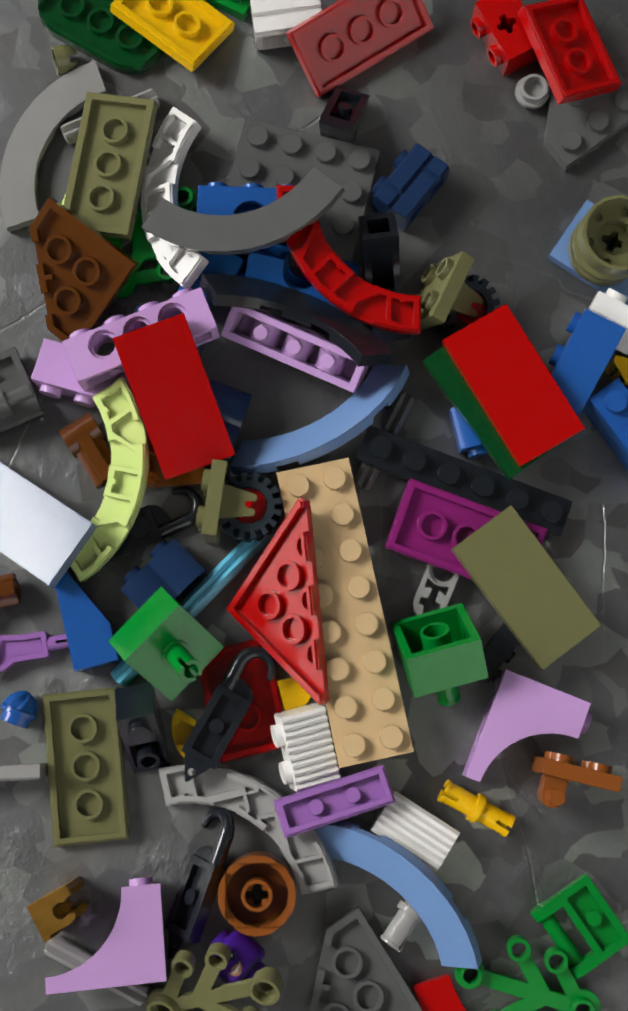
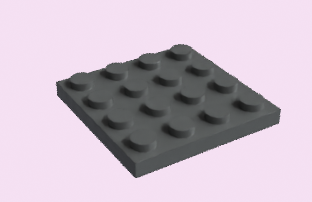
M245 118L227 185L243 187L247 183H257L263 185L264 188H276V185L285 184L297 185L315 167L341 185L345 190L335 204L318 221L332 251L340 259L353 262L359 240L358 216H364L380 156V149L351 144L341 140ZM286 242L278 243V245L287 246ZM290 252V268L294 272L302 273ZM249 253L235 254L248 261Z

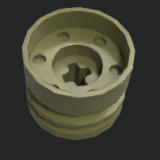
M618 194L604 197L594 204L576 225L569 237L568 255L571 265L581 278L591 284L611 286L620 284L628 278V196ZM605 242L609 243V250L611 252L606 250L607 244Z

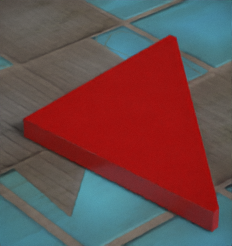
M299 497L226 610L319 705L327 704L330 698L311 505L308 498Z

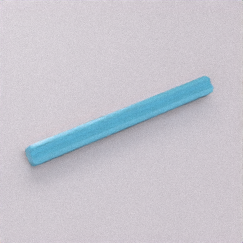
M274 529L270 536H265L261 541L252 540L251 543L242 540L180 604L196 617L271 541L277 532L276 529ZM124 660L111 671V676L121 686H127L139 674Z

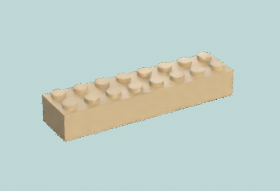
M349 457L277 472V481L285 518L299 497H306L310 500L330 698L325 707L338 767L342 768L414 752Z

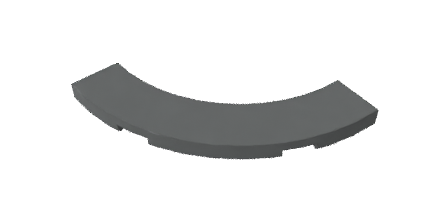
M313 167L304 179L281 198L256 210L240 214H201L181 208L162 197L141 228L159 240L181 249L205 252L211 255L249 253L286 241L291 235L302 230L308 224H313L335 204L345 190L337 182Z

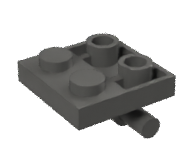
M15 347L0 353V433L45 414L20 354Z

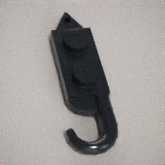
M224 808L210 810L202 821L201 826L207 828L212 820L218 818L221 822V829L214 847L209 845L201 846L190 856L164 927L169 930V959H173L178 951L187 950L192 943H199L220 881L226 869L223 865L234 838V820L230 812Z

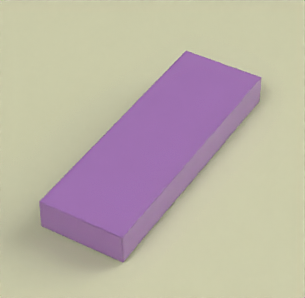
M384 765L273 800L285 839L396 802Z

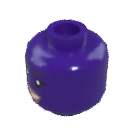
M224 929L211 942V944L215 942L223 943L231 951V957L226 968L218 974V977L225 984L253 978L256 971L266 967L262 962L265 957V950L252 936L244 935L237 930L230 934ZM214 955L215 957L222 959L219 955Z

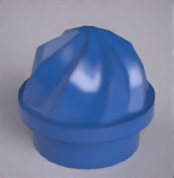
M17 691L10 694L0 706L3 709L0 719L18 727L28 729L31 720H36L37 702L28 691Z

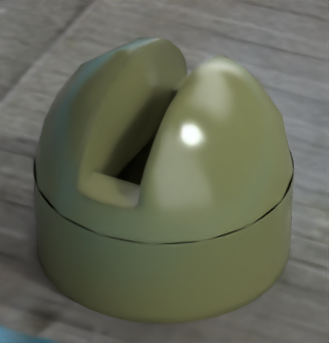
M69 45L51 47L57 75L67 74L77 68L79 61H70L69 56L77 54L73 47Z

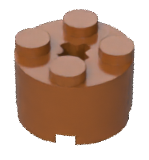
M252 851L239 856L229 865L220 881L218 888L220 912L234 929L244 935L258 937L273 933L289 919L294 910L297 893L294 874L285 860L270 852ZM254 884H261L262 890L268 891V894L263 895L262 901H255V896L248 894V891L253 889Z

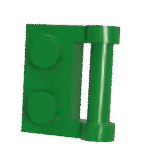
M585 873L547 900L537 904L529 912L536 923L541 922L555 945L565 952L568 958V968L574 979L586 975L628 944V933L589 876ZM560 908L564 909L591 949L586 955L581 956L553 913Z

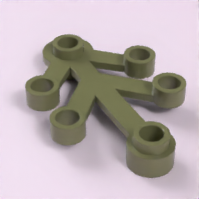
M215 942L207 950L204 958L206 965L194 991L179 994L184 979L192 975L197 964V959L193 953L187 950H180L175 954L171 962L170 969L172 972L165 988H156L150 992L146 1000V1011H193L191 1009L197 1007L205 1011H260L254 1006H245L240 1010L225 1001L251 996L254 1001L261 1005H273L279 1000L284 983L277 969L263 967L255 972L253 978L213 986L219 972L226 968L231 957V951L227 945ZM214 955H219L222 959H219Z

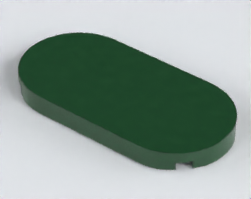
M38 0L41 22L50 35L116 72L130 75L145 72L151 69L163 55L164 51L110 12L111 3L114 0Z

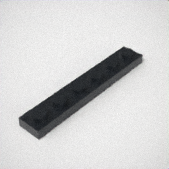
M371 425L366 428L355 459L356 462L408 481L411 478L500 512L512 505L522 520L548 529V534L556 537L562 535L573 502L514 479L508 481L504 475Z

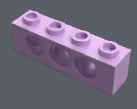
M201 287L194 290L193 288L179 290L173 294V298L164 302H148L139 307L138 312L128 316L115 315L108 318L104 325L92 330L83 328L71 333L70 338L62 341L77 382L85 391L125 375L116 347L108 356L98 355L100 346L105 343L114 344L112 338L184 313L196 347L220 338L217 325Z
M231 307L221 336L352 393L356 392L362 385L369 366L358 367L349 355L330 341L329 337L262 308L254 310Z

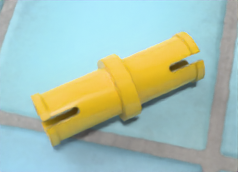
M446 780L443 785L445 790H440L437 801L443 802L466 815V820L471 823L477 821L503 837L508 835L510 831L507 829V826L512 828L515 815L509 814L487 802V797L481 793L475 795L456 785L451 780Z

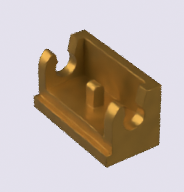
M80 876L26 906L44 943L55 937L66 926L71 924L76 917L87 910L88 902L81 903L77 908H71L72 902L67 901L71 894H75L84 886Z

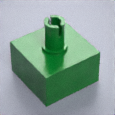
M162 586L108 641L129 666L170 701H173L190 682L197 680L196 676H200L208 663L224 648L213 634Z
M462 603L390 622L398 658L414 698L437 692V701L440 705L452 706L461 700L458 686L489 678L481 638Z

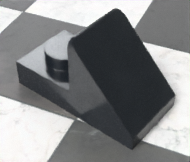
M336 86L320 116V136L355 144L359 123L367 109L370 95Z

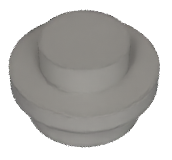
M529 74L521 78L517 83L515 97L521 106L527 109H538L548 101L550 87L543 76Z

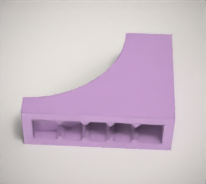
M501 670L502 672L495 684L462 775L481 782L488 766L498 754L511 744L529 736L556 734L571 739H578L580 733L586 734L590 726L592 713L588 711L591 703L509 670Z
M152 877L129 879V886L121 887L118 917L102 947L77 968L57 976L45 978L46 995L166 982L160 883L152 884Z

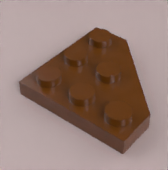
M48 198L29 229L31 240L35 243L38 264H36L40 291L41 294L44 293L47 315H45L47 330L64 341L70 338L71 333L79 329L89 328L92 330L97 327L139 263L56 199Z

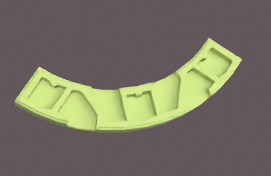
M124 377L119 378L92 397L105 424L111 447V465H109L107 483L103 494L104 499L97 514L90 521L97 526V529L70 566L80 582H85L98 572L125 541L137 518L146 490L149 470L147 430L131 387Z

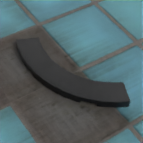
M202 274L200 286L214 306L241 307L260 310V306L277 309L283 311L282 317L308 328H311L314 324L329 333L330 341L349 355L358 367L387 365L391 363L394 353L379 337L362 323L325 301L296 289L260 279L224 274Z

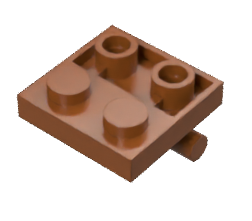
M545 751L544 758L533 756L530 771L541 773L537 797L539 802L546 807L557 808L564 804L568 780L620 793L623 777L612 775V766L582 760L581 766L573 765L575 757L556 752Z

